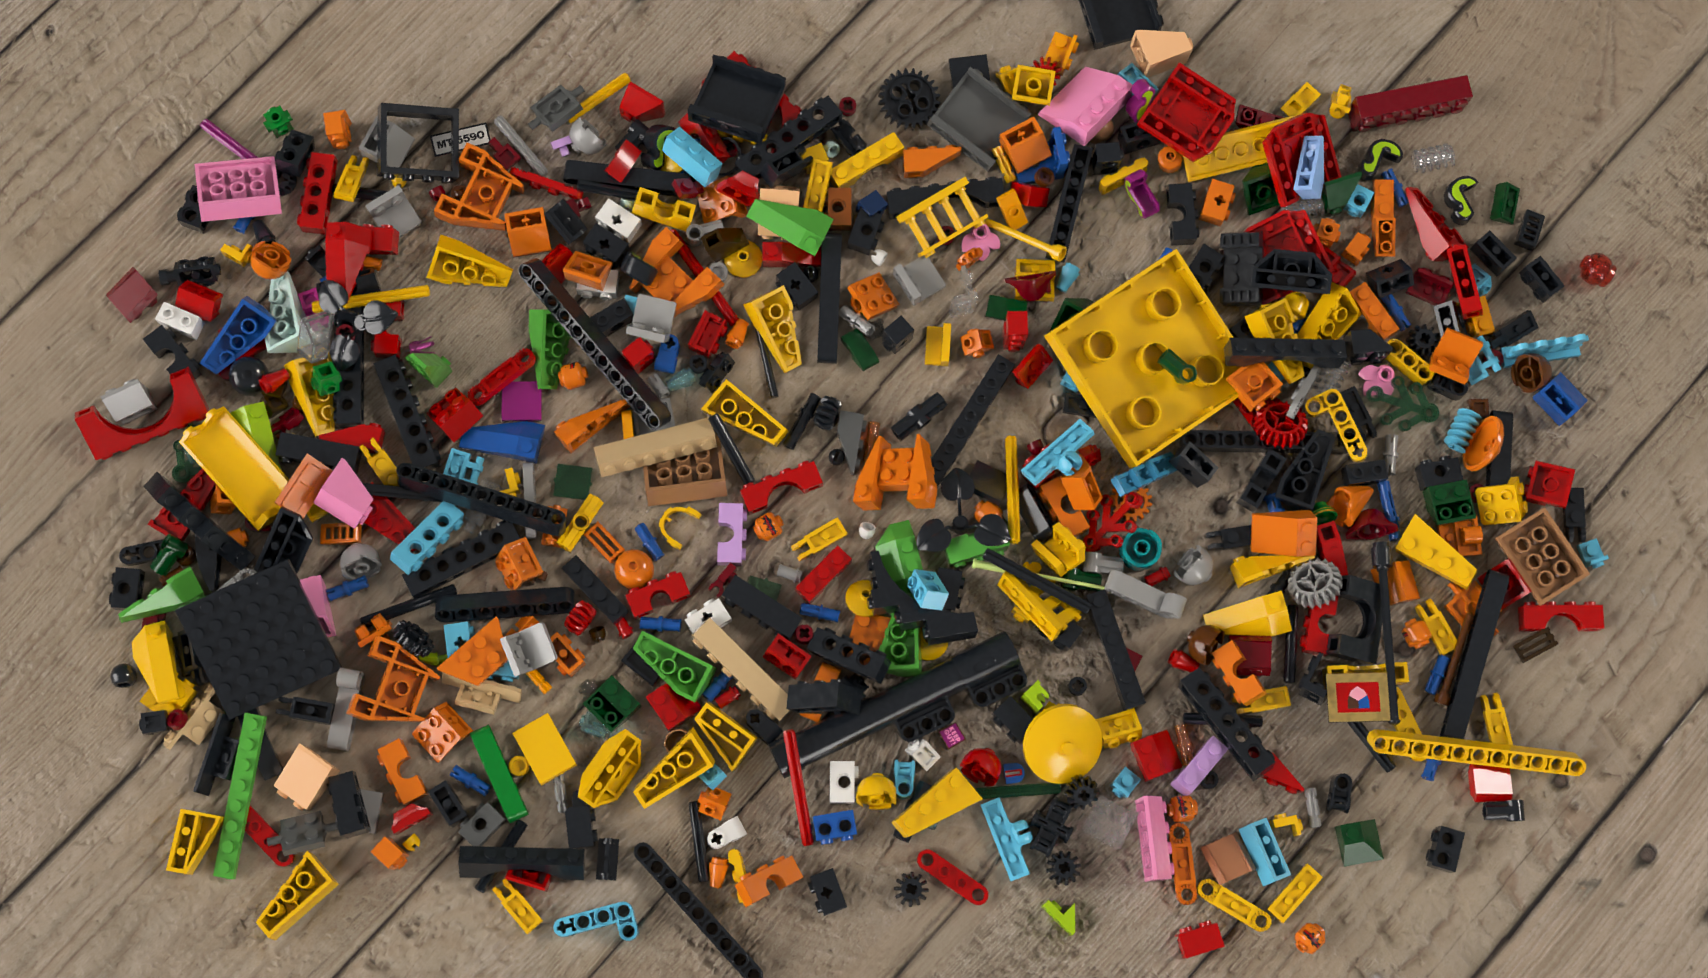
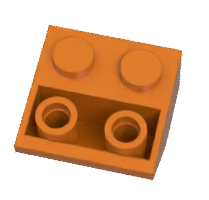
M1034 116L1000 134L999 142L1018 174L1052 156L1045 135Z
M543 207L504 214L513 258L552 251Z
M1078 454L1082 459V466L1078 471L1072 467L1071 470L1075 474L1071 476L1063 474L1061 477L1062 484L1066 489L1074 510H1095L1103 497L1090 465L1081 454Z

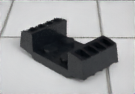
M1263 231L1221 233L1220 247L1224 249L1223 288H1220V303L1223 306H1261L1264 288L1251 287L1250 285L1253 266L1264 258Z

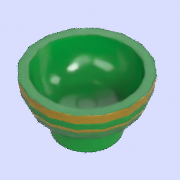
M1324 501L1315 503L1312 512L1317 517V526L1337 519L1338 514L1333 507L1327 505Z

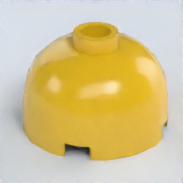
M873 773L859 783L856 792V803L863 807L864 803L869 805V809L873 810L889 809L891 804L896 805V787L883 774Z

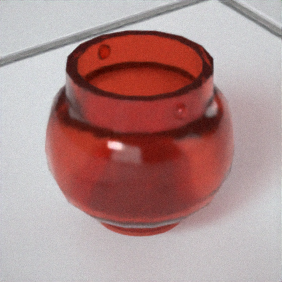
M1602 253L1585 256L1579 265L1581 268V278L1590 285H1598L1600 287L1608 285L1617 270L1616 266L1612 264L1611 259Z

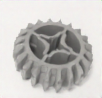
M1318 557L1315 561L1309 558L1308 563L1302 562L1300 567L1295 566V571L1290 572L1291 577L1288 578V590L1291 598L1298 605L1302 604L1304 608L1310 606L1313 609L1316 605L1321 608L1324 603L1329 606V600L1335 601V595H1340V589H1342V576L1337 566L1335 567L1332 562L1328 563L1326 559L1320 561Z

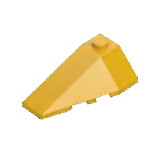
M440 234L426 278L444 284L455 282L464 283V285L475 283L482 284L483 286L507 287L513 269L459 240Z
M1282 591L1203 614L1206 625H1212L1223 630L1225 635L1273 637L1292 631Z

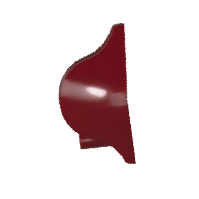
M1056 271L1004 279L1006 283L1017 289L1023 299L1036 301L1042 298L1045 293L1051 292L1050 280L1056 275Z
M1366 509L1361 511L1352 527L1345 533L1346 539L1371 540L1399 531L1398 525L1387 520L1381 511Z

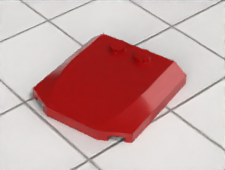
M1179 62L1156 98L1138 121L1137 126L1192 162H1195L1213 152L1234 121L1236 99Z
M1313 113L1299 114L1274 126L1262 142L1280 207H1287L1299 201L1300 196L1293 189L1304 136L1324 137V183L1342 177L1325 115Z
M1283 210L1248 227L1245 231H1263L1264 257L1273 249L1312 252L1316 254L1331 274L1335 272L1306 210ZM1264 288L1262 304L1274 303L1285 298L1291 292L1298 291Z

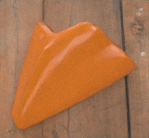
M1370 486L1337 487L1334 495L1326 502L1338 514L1335 523L1341 527L1345 525L1351 527L1372 496L1373 488Z

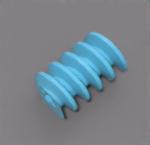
M1459 409L1457 416L1454 417V422L1450 425L1451 429L1447 432L1448 436L1444 438L1446 445L1457 452L1466 453V449L1462 446L1468 447L1470 445L1466 439H1473L1469 432H1476L1472 425L1479 426V422L1475 419H1482V417L1473 410Z

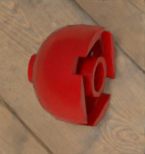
M989 748L971 750L965 755L960 764V767L962 766L961 772L968 779L977 784L978 780L985 782L984 786L987 787L994 786L997 783L1002 769L999 758Z

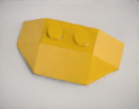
M626 729L606 740L581 776L578 798L593 808L618 800L641 767V740Z

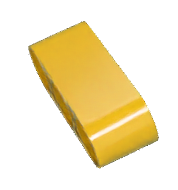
M1390 339L1387 342L1396 349V353L1391 352L1385 359L1406 377L1421 386L1432 379L1434 372L1429 370V364L1398 339ZM1404 358L1411 361V366L1404 363ZM1419 371L1425 372L1427 377L1422 378L1419 375Z

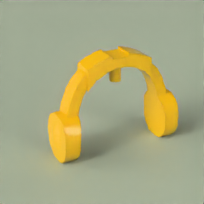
M670 507L660 518L659 527L667 539L666 542L670 546L681 550L682 544L666 533V520L671 522L672 519L669 516L676 512H683L697 519H700L702 514L691 507Z

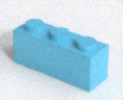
M678 127L666 137L662 151L702 186L706 187L717 179L723 163L681 127Z
M1267 818L1238 829L1263 887L1291 875Z

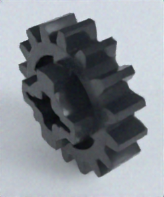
M402 620L393 628V637L398 639L397 643L403 646V649H406L410 654H415L417 657L420 655L424 658L433 650V640L429 639L430 635L424 629H421L419 625Z

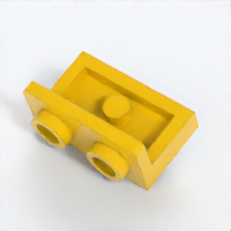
M1060 522L1053 525V538L1045 543V547L1068 570H1072L1085 561V544L1081 539H1077L1070 529L1064 527Z

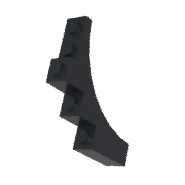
M156 472L143 486L160 505L171 512L200 541L213 551H216L239 570L245 569L256 557L196 507L159 472Z
M879 551L870 552L866 563L868 571L872 572V578L870 579L872 590L869 597H867L868 609H872L873 616L894 613L895 622L900 625L901 631L922 627L923 637L927 639L928 645L976 638L978 627L974 612L954 613L920 608L917 601L902 591L891 579L882 563Z

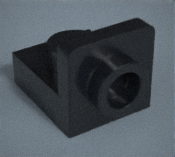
M318 245L308 251L305 259L322 277H325L326 252Z
M167 710L141 713L139 727L142 734L154 735V733L169 731Z

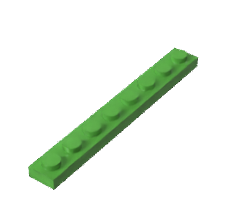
M252 713L244 714L213 876L236 879L267 716Z

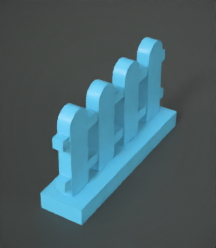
M1578 334L1573 337H1559L1554 340H1539L1535 343H1520L1515 346L1502 347L1499 349L1504 358L1502 366L1503 368L1512 367L1518 356L1527 353L1540 354L1548 361L1579 357L1581 355L1579 347L1583 345V342L1588 341L1589 337L1585 334Z

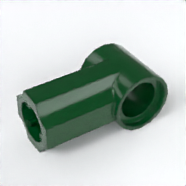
M1167 349L1157 361L1174 376L1175 381L1179 384L1190 383L1197 377L1196 368L1184 362L1171 349ZM1183 370L1188 372V379L1183 377Z
M168 534L161 544L160 552L150 565L151 569L159 575L166 576L176 560L181 559L185 555L188 543Z
M1077 568L1069 570L1062 576L1064 579L1101 585L1102 581L1101 574L1081 572ZM1061 582V587L1066 590L1100 591V589Z

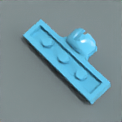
M1079 419L1021 470L1022 474L1035 486L1056 469L1060 470L1065 476L1075 474L1071 468L1073 467L1078 471L1082 466V459L1076 451L1095 435L1094 430Z
M1000 797L981 804L1010 881L1029 875L1030 872L1021 847L1032 842L1033 835L1032 832L1022 835L1019 833L1030 828L1026 820L1011 823Z

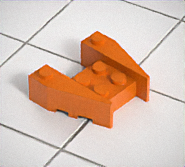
M467 142L459 157V163L461 167L474 173L460 201L441 194L434 209L435 217L456 226L506 231V221L499 219V216L512 189L524 194V185L506 171L499 162H496L488 152Z
M665 227L652 240L643 258V261L658 269L652 284L646 286L633 279L629 288L636 294L644 287L653 297L676 302L675 318L678 314L696 307L695 305L711 299L725 284L708 267L693 281L671 259L684 244Z
M917 434L914 448L891 449V444L882 436H878L856 482L853 502L863 511L881 510L884 492L908 491L906 500L916 509L935 508L937 484L933 475L935 472L931 463L930 444L920 434Z
M376 636L368 657L387 663L376 696L373 700L357 693L353 694L346 714L364 721H424L425 718L415 715L427 679L437 681L440 679V676L420 662L414 655L403 649L399 643Z

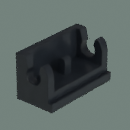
M564 198L544 213L568 245L588 230Z

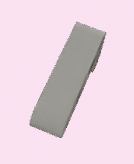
M1117 570L1110 571L1104 590L1168 619L1181 618L1187 598L1181 595L1165 593Z
M340 668L338 671L336 684L339 686L329 730L327 748L349 751L357 718L346 714L353 694L362 695L365 682V674L362 671Z

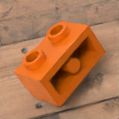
M556 632L550 637L558 656L555 661L559 665L556 668L563 676L568 674L570 677H573L586 665L583 661L586 657L578 648L574 651L570 646L571 640L565 634L561 636Z

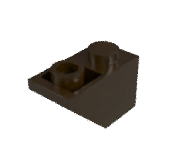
M717 228L701 237L707 253L715 263L749 245L742 228Z

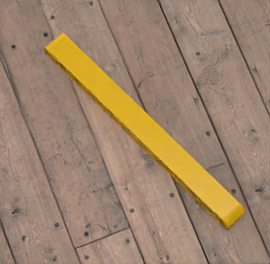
M1374 729L1367 735V742L1373 750L1383 754L1580 776L1586 770V763L1576 753L1380 729ZM1382 738L1379 744H1375L1377 739ZM1402 740L1399 746H1395L1397 741ZM1421 743L1419 748L1414 749L1416 744ZM1441 745L1439 750L1434 751L1436 746ZM1460 747L1459 752L1454 753V750ZM1476 750H1480L1477 755L1473 756ZM1499 752V755L1493 758V755ZM1519 754L1517 759L1512 760L1515 755ZM1535 757H1538L1535 762H1532ZM1555 759H1558L1555 764L1551 765ZM1577 761L1576 765L1571 767L1572 763Z

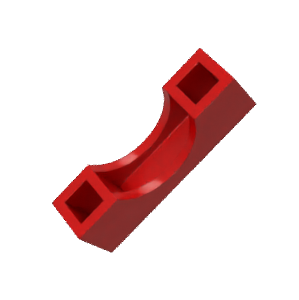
M804 461L798 464V467L795 469L786 468L780 471V474L772 477V475H768L762 478L759 483L754 484L751 482L745 484L743 489L740 490V494L748 514L752 515L767 509L771 493L780 486L791 485L800 489L804 494L823 487V481L815 462Z
M1533 601L1524 602V605L1518 607L1519 631H1541L1545 629L1547 622L1552 616H1563L1570 619L1578 631H1600L1605 629L1603 605H1596L1594 601L1583 602L1584 605H1576L1574 601L1564 602V605H1556V602L1550 601L1541 606Z

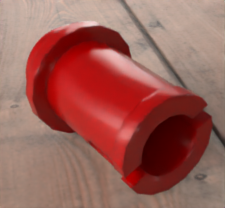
M1159 567V570L1144 576L1146 584L1154 586L1164 580L1168 581L1171 575L1166 567Z
M623 617L615 626L619 631V637L626 639L633 635V627H630L625 617Z
M730 686L729 690L715 698V701L723 709V707L734 700L738 701L741 694L736 686L732 688Z

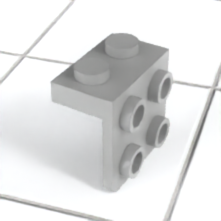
M543 622L500 639L514 677L533 671L558 658Z

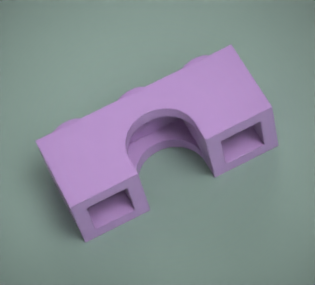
M719 503V526L730 527L734 531V536L728 542H718V565L728 566L731 562L734 566H742V560L746 561V549L742 548V541H746L747 529H743V521H747V509H743V503Z
M1212 736L1195 754V757L1180 771L1170 785L1181 795H1190L1227 752L1228 748L1215 736Z

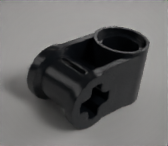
M1435 372L1432 382L1428 383L1427 386L1429 390L1454 401L1462 399L1468 391L1467 383L1464 385ZM1453 386L1459 387L1461 393H1456Z
M752 709L746 715L745 721L747 726L767 745L775 741L783 732L773 720L769 719L758 709ZM750 715H752V716L758 715V716H759V718H758L759 723H757V722L751 723V722H750V721H751Z
M1336 774L1331 778L1326 803L1328 811L1335 809L1348 814L1352 790V779L1348 774ZM1340 777L1345 780L1344 788H1340L1337 785V780Z

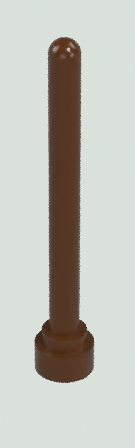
M1471 612L1465 615L1441 691L1439 690L1438 694H1435L1433 700L1436 703L1446 706L1450 705L1451 694H1449L1474 617Z

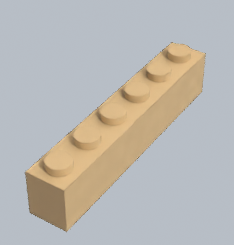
M708 418L593 448L600 475L605 477L716 448L717 444L713 427Z
M708 618L691 635L694 638L692 642L699 649L704 648L708 652L707 657L713 663L718 661L723 666L721 671L729 678L733 676L737 680L735 683L737 687L743 692L747 690L752 695L750 699L757 706L761 704L766 709L764 713L771 720L776 719L780 721L790 711L786 709L788 694L711 618Z

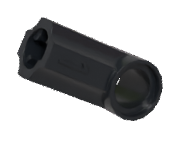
M639 119L635 120L629 127L628 133L615 146V149L618 150L626 139L637 148L641 144L644 145V136L649 128Z
M1524 801L1484 802L1482 807L1484 820L1525 821Z

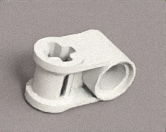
M736 816L712 830L707 837V842L711 848L720 849L747 835V832L739 817ZM714 834H716L717 837H722L720 839V844L718 845L716 842H711Z

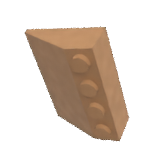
M715 436L716 448L643 466L648 506L727 496L721 442L718 436Z
M1545 507L1495 538L1507 558H1510L1531 589L1532 595L1540 606L1590 575Z

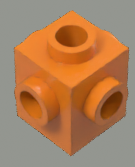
M1322 218L1319 223L1314 224L1313 227L1324 248L1330 249L1334 242H1338L1341 232L1338 231L1340 224H1337L1335 220Z
M971 329L967 331L966 335L960 337L965 356L980 358L985 356L984 353L995 349L990 330Z
M708 787L706 792L702 791L699 796L698 803L701 804L698 812L721 821L732 794L717 787L714 790Z

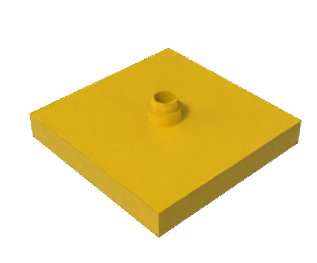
M1177 249L1169 252L1044 335L1129 469L1137 467L1239 396L1226 379L1242 366H1226L1223 350L1228 340L1234 337ZM1167 349H1171L1184 362L1196 368V379L1184 385L1177 383L1174 376L1157 362L1160 356ZM1183 370V377L1188 379V372Z

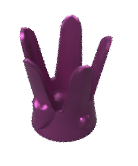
M432 336L421 341H412L409 343L410 350H405V352H410V354H436L434 352L420 351L434 345L433 341L421 343Z

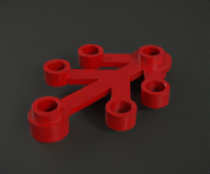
M1136 492L1128 493L1125 497V503L1112 516L1111 506L1114 500L1108 494L1102 495L1103 498L1100 501L1101 505H1103L1102 527L1098 531L1097 520L1100 518L1099 511H1087L1086 517L1090 520L1089 534L1083 539L1087 552H1097L1102 546H1114L1116 548L1122 546L1123 538L1114 534L1110 538H1103L1107 533H1134L1136 531L1137 524L1131 520L1120 524L1116 523L1131 508L1138 509L1141 507L1143 498L1140 494ZM1132 524V528L1128 530V526Z

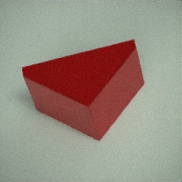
M1012 181L1010 190L1013 188L1016 191L1022 205L1031 207L1047 206L1050 188Z

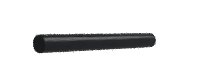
M755 328L771 398H777L779 395L768 348L762 336Z

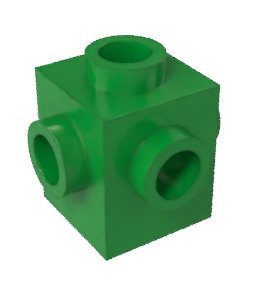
M280 105L278 107H271L263 114L266 119L263 124L269 133L273 131L276 138L294 129L290 123L293 120L288 110L283 111Z
M332 361L313 366L311 384L314 390L317 389L320 396L340 391L339 382H342V378Z

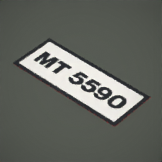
M486 122L459 129V151H463L467 142L479 147L488 145L491 140ZM451 131L430 135L435 157L451 153Z

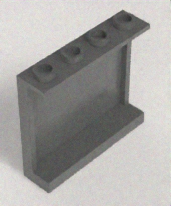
M970 67L929 120L927 126L952 145L961 147V152L988 172L997 157H994L992 149L1001 146L999 142L1000 134L1026 121L1031 113L1025 105L1018 104L1012 100V95L1001 91L995 82L984 78L982 72Z

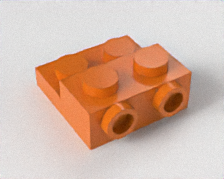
M1264 362L1245 367L1242 366L1226 379L1239 394L1238 398L1250 412L1254 409L1259 411L1261 407L1266 405L1265 401L1268 398L1275 399L1281 393L1280 389L1283 386V383Z

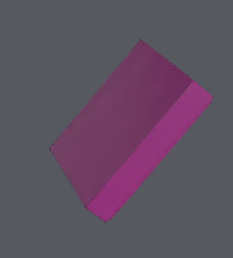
M513 381L502 389V422L542 421V389H538L537 381Z

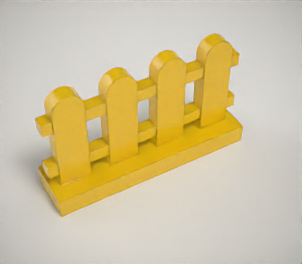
M1025 562L1023 564V567L1034 573L1039 574L1042 569L1041 564L1038 562L1030 564ZM1007 571L1003 573L997 584L1051 641L1058 637L1061 630L1067 629L1069 622L1072 620L1078 622L1081 619L1080 614L1082 611L1052 595L1042 600L1039 596L1045 593L1043 590L1033 585L1029 586L1026 581ZM1061 605L1065 610L1056 614L1053 610Z

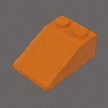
M1311 510L1252 513L1251 552L1295 557L1316 555L1317 517Z

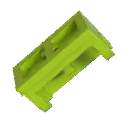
M1039 680L1020 698L1035 714L1043 707L1041 702L1045 703V698H1049V694L1040 685L1041 682Z

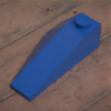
M248 296L244 297L200 361V364L213 373L218 374L263 340L277 320L262 305Z
M522 421L471 427L461 436L459 448L537 464L545 425Z

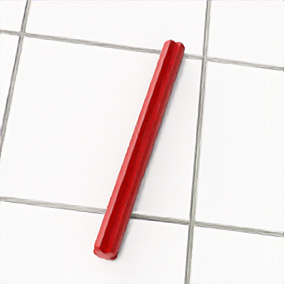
M670 230L684 244L678 250V253L695 277H697L704 270L677 230ZM718 291L711 299L729 325L734 326L739 318L720 291Z
M793 729L785 730L783 735L802 844L810 846L813 845L814 840L796 735Z

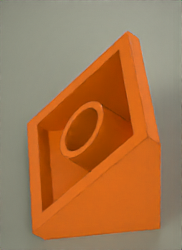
M575 251L565 265L563 273L566 280L603 291L613 262Z
M1409 560L1392 562L1393 566L1387 571L1390 606L1420 599ZM1371 569L1373 581L1379 583L1377 570Z

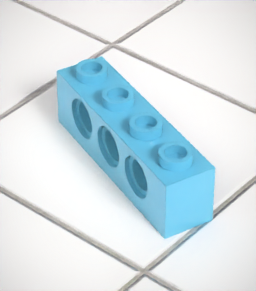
M443 501L391 552L390 560L407 575L412 571L416 572L422 566V561L426 557L430 558L437 550L436 547L440 543L443 545L450 538L449 534L453 530L457 531L464 523V513L454 504ZM444 522L447 526L441 527L437 523ZM430 535L434 539L426 540L424 536ZM417 549L420 553L413 554L410 550Z

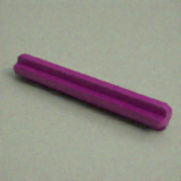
M204 119L201 122L200 127L241 159L258 158L208 119Z

